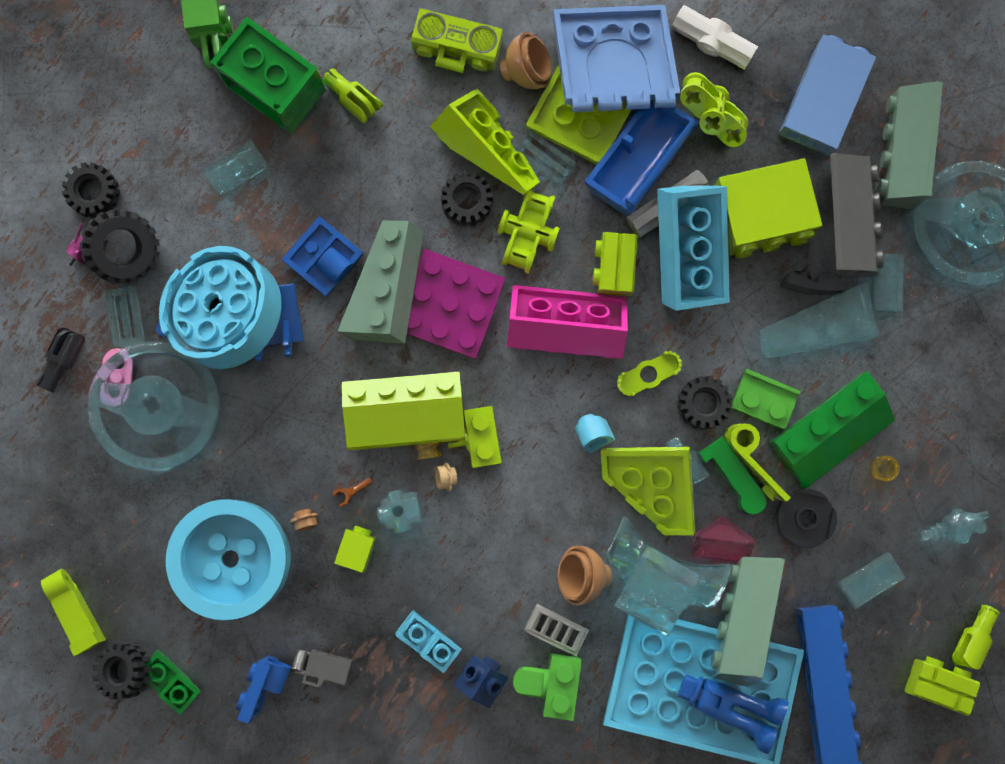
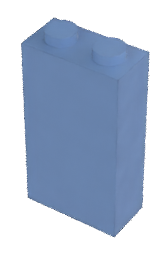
M823 34L814 49L778 134L830 156V154H833L838 149L876 56L871 55L863 47H852L843 43V40L837 36H826Z

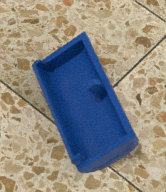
M650 101V109H639L584 181L586 186L601 200L619 212L631 216L698 126L699 121L676 106L673 108H654L653 101Z

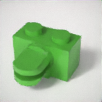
M181 0L184 28L188 33L189 40L196 48H202L206 69H213L210 63L213 59L211 46H213L215 57L223 47L222 45L230 38L229 34L234 33L231 16H228L226 6L221 5L219 0Z
M550 652L548 669L523 666L515 672L513 677L515 691L521 696L544 699L543 717L574 721L582 660L578 656Z

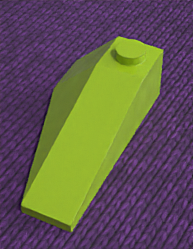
M478 88L449 104L430 127L450 149L523 195L540 183L524 154L516 151L511 141L514 138L510 131L504 132L498 122L501 117L498 111Z

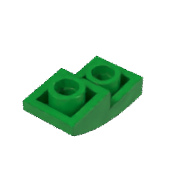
M158 649L151 656V662L146 663L147 667L152 666V672H147V676L151 677V680L146 683L159 693L158 697L181 715L199 695L201 690Z

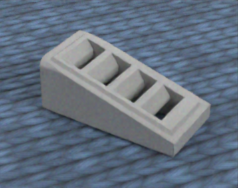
M537 603L523 629L525 632L576 657L589 632V629ZM542 614H544L547 618L541 630L538 631L535 628ZM554 619L558 622L550 637L546 635V632ZM563 624H565L568 628L560 642L556 638ZM575 629L579 633L572 647L566 644Z

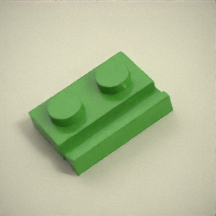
M745 369L731 403L733 404L732 410L780 430H785L801 391Z

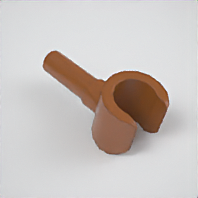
M369 477L348 489L340 488L335 490L332 496L343 492L346 495V500L338 506L347 505L352 501L353 496L357 492L373 484Z

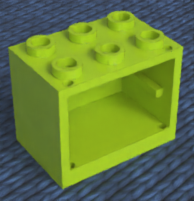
M805 158L719 177L714 186L727 187L728 256L735 255V259L753 255L752 251L763 249V253L772 252L780 249V245L791 243V246L805 244L823 226Z

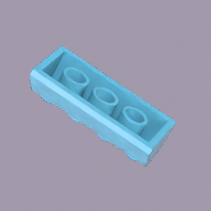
M678 186L657 189L662 304L677 311L730 303L727 187Z

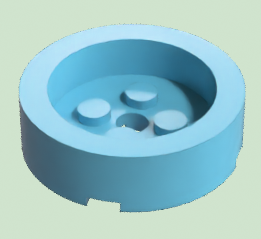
M216 246L201 250L190 256L192 260L181 270L176 269L169 278L163 290L159 306L161 330L175 350L196 363L211 369L233 368L256 356L272 338L281 315L280 289L273 275L240 249L229 246ZM219 297L221 303H218V305L210 311L209 308L211 301Z
M240 500L211 501L189 512L174 529L166 550V572L176 596L193 612L214 620L239 619L263 609L282 590L288 578L291 564L288 538L275 517L256 504ZM229 550L235 551L239 556L238 564L231 568L224 563L223 556Z

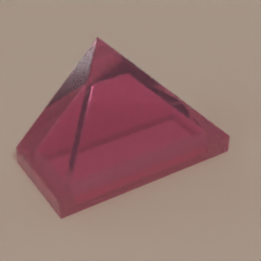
M723 515L696 532L691 557L737 563L742 557L752 556L755 539Z

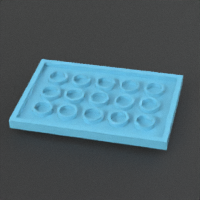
M629 607L602 724L757 764H780L804 650L769 642L763 679L749 687L713 678L715 669L711 668V660L714 651H718L720 639L716 638L717 628ZM687 674L696 679L701 676L704 678V681L720 682L761 700L769 701L775 698L788 700L787 713L779 726L748 710L737 706L732 707L734 711L776 727L777 735L771 751L768 754L759 751L753 737L746 732L706 716L698 711L694 705L692 707L688 706V701L677 697L684 676Z

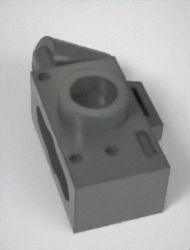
M315 649L311 650V652L297 650L290 671L295 675L303 676V684L319 688L324 680L333 682L335 686H339V684L345 685L353 660ZM308 657V663L306 666V670L304 671L303 668ZM308 675L319 678L318 682L308 681Z

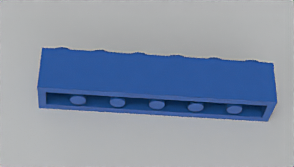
M834 605L797 608L796 616L800 646L804 650L802 662L816 764H862L861 761H858L857 749L861 747L858 732L854 731L853 719H856V707L854 702L850 701L849 689H852V677L850 672L846 671L845 659L848 658V647L846 642L842 641L841 629H844L843 614L841 611H838V606Z

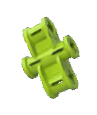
M694 72L688 74L683 80L680 99L689 111L700 118L699 124L702 131L709 135H716L729 147L742 145L747 137L748 118L729 101L730 97L727 89L714 85L701 73Z
M531 189L525 194L519 216L512 215L509 210L505 209L497 233L500 235L506 233L512 236L501 265L506 266L509 264L524 269V273L529 274L538 245L547 247V251L552 252L560 228L555 227L553 229L545 225L556 196L551 195L547 197L535 193Z

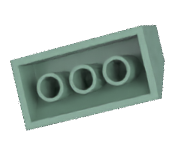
M936 81L901 86L887 99L886 113H889V121L885 124L883 130V140L886 141V149L882 152L880 158L883 178L879 180L877 186V193H880L882 206L914 210L932 196L943 82Z
M742 557L736 565L732 564L728 575V582H732L730 593L725 594L722 610L726 611L725 620L720 622L716 636L717 639H720L719 650L714 651L711 660V668L715 669L713 678L749 687L763 679L785 559Z

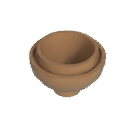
M523 32L516 36L508 46L506 58L500 62V70L506 81L514 80L521 87L536 90L548 85L552 74V63L549 52L542 40L530 32Z
M572 546L565 552L559 563L557 574L559 588L564 598L574 606L587 605L596 600L604 588L610 585L612 572L610 567L604 564L602 558L593 549L585 546Z

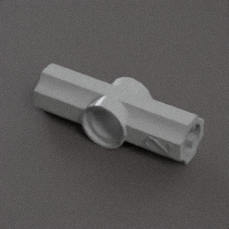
M696 170L672 187L710 185L706 177ZM658 196L633 212L631 216L626 217L630 229L634 234L638 235L639 239L659 226Z

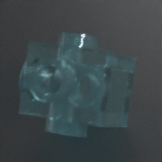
M403 489L385 493L387 499L380 500L381 507L377 508L380 525L386 524L387 529L394 528L395 534L412 530V523L423 521L416 492L404 494ZM397 506L403 508V514L400 517H397L394 513Z

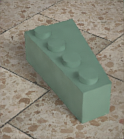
M382 220L338 329L339 333L353 341L405 343L423 238V232L410 221Z

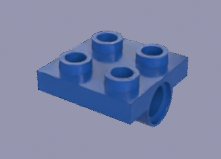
M319 216L282 258V261L327 298L363 257L364 253Z
M271 655L258 660L257 664L253 663L247 677V681H250L251 684L246 693L242 692L236 706V710L240 711L237 720L249 724L258 717L268 691L278 694L282 693L291 666L280 662L279 658Z

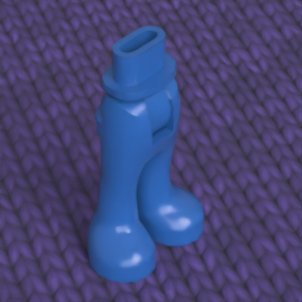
M687 674L684 676L677 693V697L688 701V706L692 707L694 705L698 711L706 716L749 734L753 737L757 749L765 754H768L774 745L777 735L776 727L734 711L732 707L737 706L748 710L779 726L785 718L789 704L788 700L783 698H775L769 701L761 700L726 684L712 680L704 681V678L701 676L696 679Z

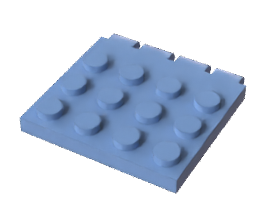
M665 5L553 10L552 18L565 105H571L572 112H592L593 103H596L598 111L621 110L622 102H625L626 110L650 109V101H653L654 108H673L676 106V99L680 96V87Z

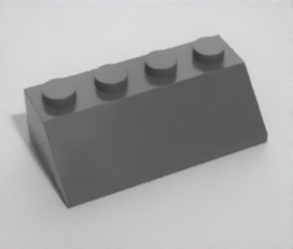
M830 154L837 271L844 279L880 276L879 268H884L883 250H878V239H883L882 222H877L876 211L881 210L880 193H875V182L880 180L878 165H873L870 156Z

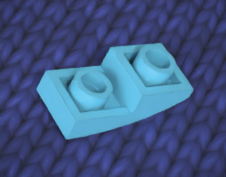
M414 610L411 611L395 632L399 639L417 651L422 658L443 673L462 650Z

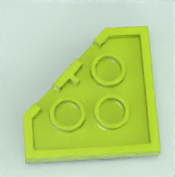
M690 447L602 448L600 451L602 478L609 486H614L626 497L625 500L641 515H646L663 535L694 536L695 519Z

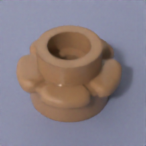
M310 509L293 513L294 519L290 520V524L294 526L295 532L305 531L318 526L316 520L318 514L311 513Z

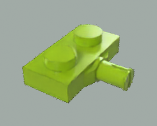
M492 406L463 410L465 440L448 443V449L465 446L470 454L472 468L501 464Z

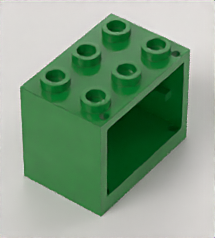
M247 16L210 62L227 88L290 134L295 131L326 91L317 67Z

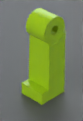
M61 568L41 580L43 592L50 600L71 643L69 648L74 657L106 641L76 583L73 582L67 571Z

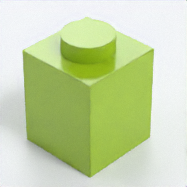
M356 525L353 530L346 529L334 563L362 573L365 572L376 538L370 536L371 530Z

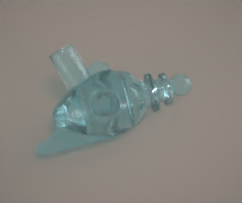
M960 507L953 508L952 512L943 518L941 524L935 523V527L929 526L930 531L923 530L921 538L928 540L932 536L933 540H937V537L943 540L944 536H946L949 540L967 543L970 536L974 533H985L987 526L983 521L990 517L989 511L975 514L964 512Z

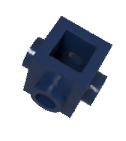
M473 655L454 686L471 700L490 708L509 677L499 670L502 665L492 658L486 656L483 660Z

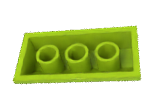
M460 372L342 382V408L348 451L465 440Z

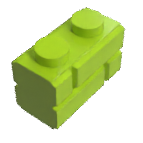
M603 232L601 240H596L595 257H599L600 262L599 269L594 268L593 286H598L597 294L633 295L638 235Z
M928 656L925 661L915 659L910 672L911 675L904 689L905 692L969 716L974 705V698H976L980 687V682L971 679L972 673L958 667H954L953 672L943 668L944 662Z

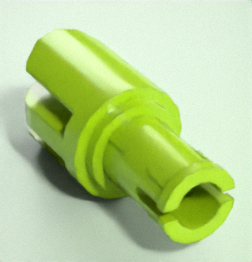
M334 68L329 70L332 76L328 72L325 73L322 79L323 83L339 95V103L363 124L367 122V118L375 115V110L379 111L383 107V103L359 82H349Z
M981 605L973 626L964 629L952 655V662L956 666L976 670L981 669L993 643L990 633L1000 615L997 609L988 605Z

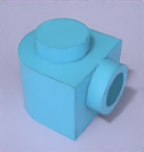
M594 414L585 415L578 420V424L575 426V431L583 449L589 453H593L615 440L607 420L601 416H594Z

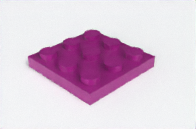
M424 249L417 268L407 335L476 360L506 278Z

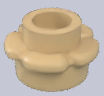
M448 463L443 464V466H436L435 480L439 490L447 489V491H451V485L457 484L456 470L454 467L450 468Z

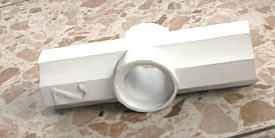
M685 5L680 9L671 27L674 31L696 42L697 47L705 54L713 57L719 55L744 70L758 48L755 44L733 33L732 28L726 22L717 18L708 19Z

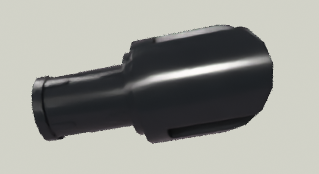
M66 327L58 328L44 356L48 362L36 384L37 386L54 393L64 371L69 368L72 369L85 343L83 335Z

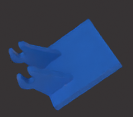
M295 283L278 285L281 293V315L277 328L267 345L283 343L285 357L292 356V342L304 341ZM263 349L255 356L256 361L263 360Z

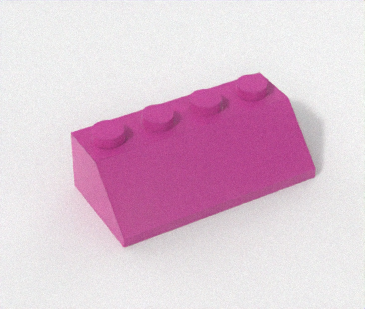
M513 285L507 347L521 350L531 349L550 353L561 352L623 359L628 332L626 296Z

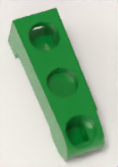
M723 436L717 438L695 454L702 464L709 460L712 462L737 497L739 510L745 514H758L765 509L766 497Z

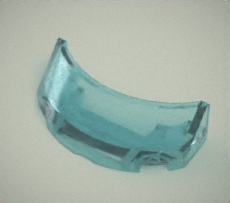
M623 516L605 556L608 564L615 566L621 574L619 579L633 592L658 605L680 610H687L688 605H700L704 609L715 607L726 589L732 565L728 563L704 565L671 557L649 544L635 530L629 518Z

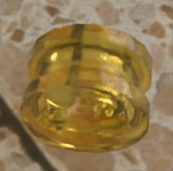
M441 443L415 446V450L419 451L417 461L443 456L442 452L438 450Z
M878 456L870 464L872 476L879 481H892L899 474V463L891 456ZM884 460L887 461L886 465H891V471H887L886 477H883V472L878 471V466H882Z

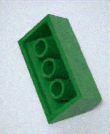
M866 371L858 374L767 444L800 487L806 489L894 422L895 418L886 394L869 372Z

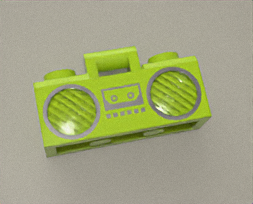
M419 8L411 38L412 50L423 57L437 56L435 66L464 73L467 62L475 70L487 71L489 69L494 71L503 39V29ZM445 55L460 58V61L447 58Z

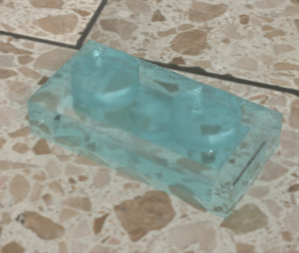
M251 140L203 171L221 197L269 166Z
M886 552L837 582L852 608L856 609L905 579V576L890 552Z

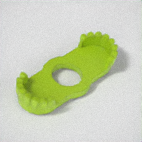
M665 351L663 355L653 360L642 361L636 368L626 373L622 372L617 380V388L619 392L626 396H634L644 389L655 388L661 381L677 375L681 371L682 360L675 352ZM647 366L654 368L657 373L655 381L651 383L644 382L640 376L642 368Z

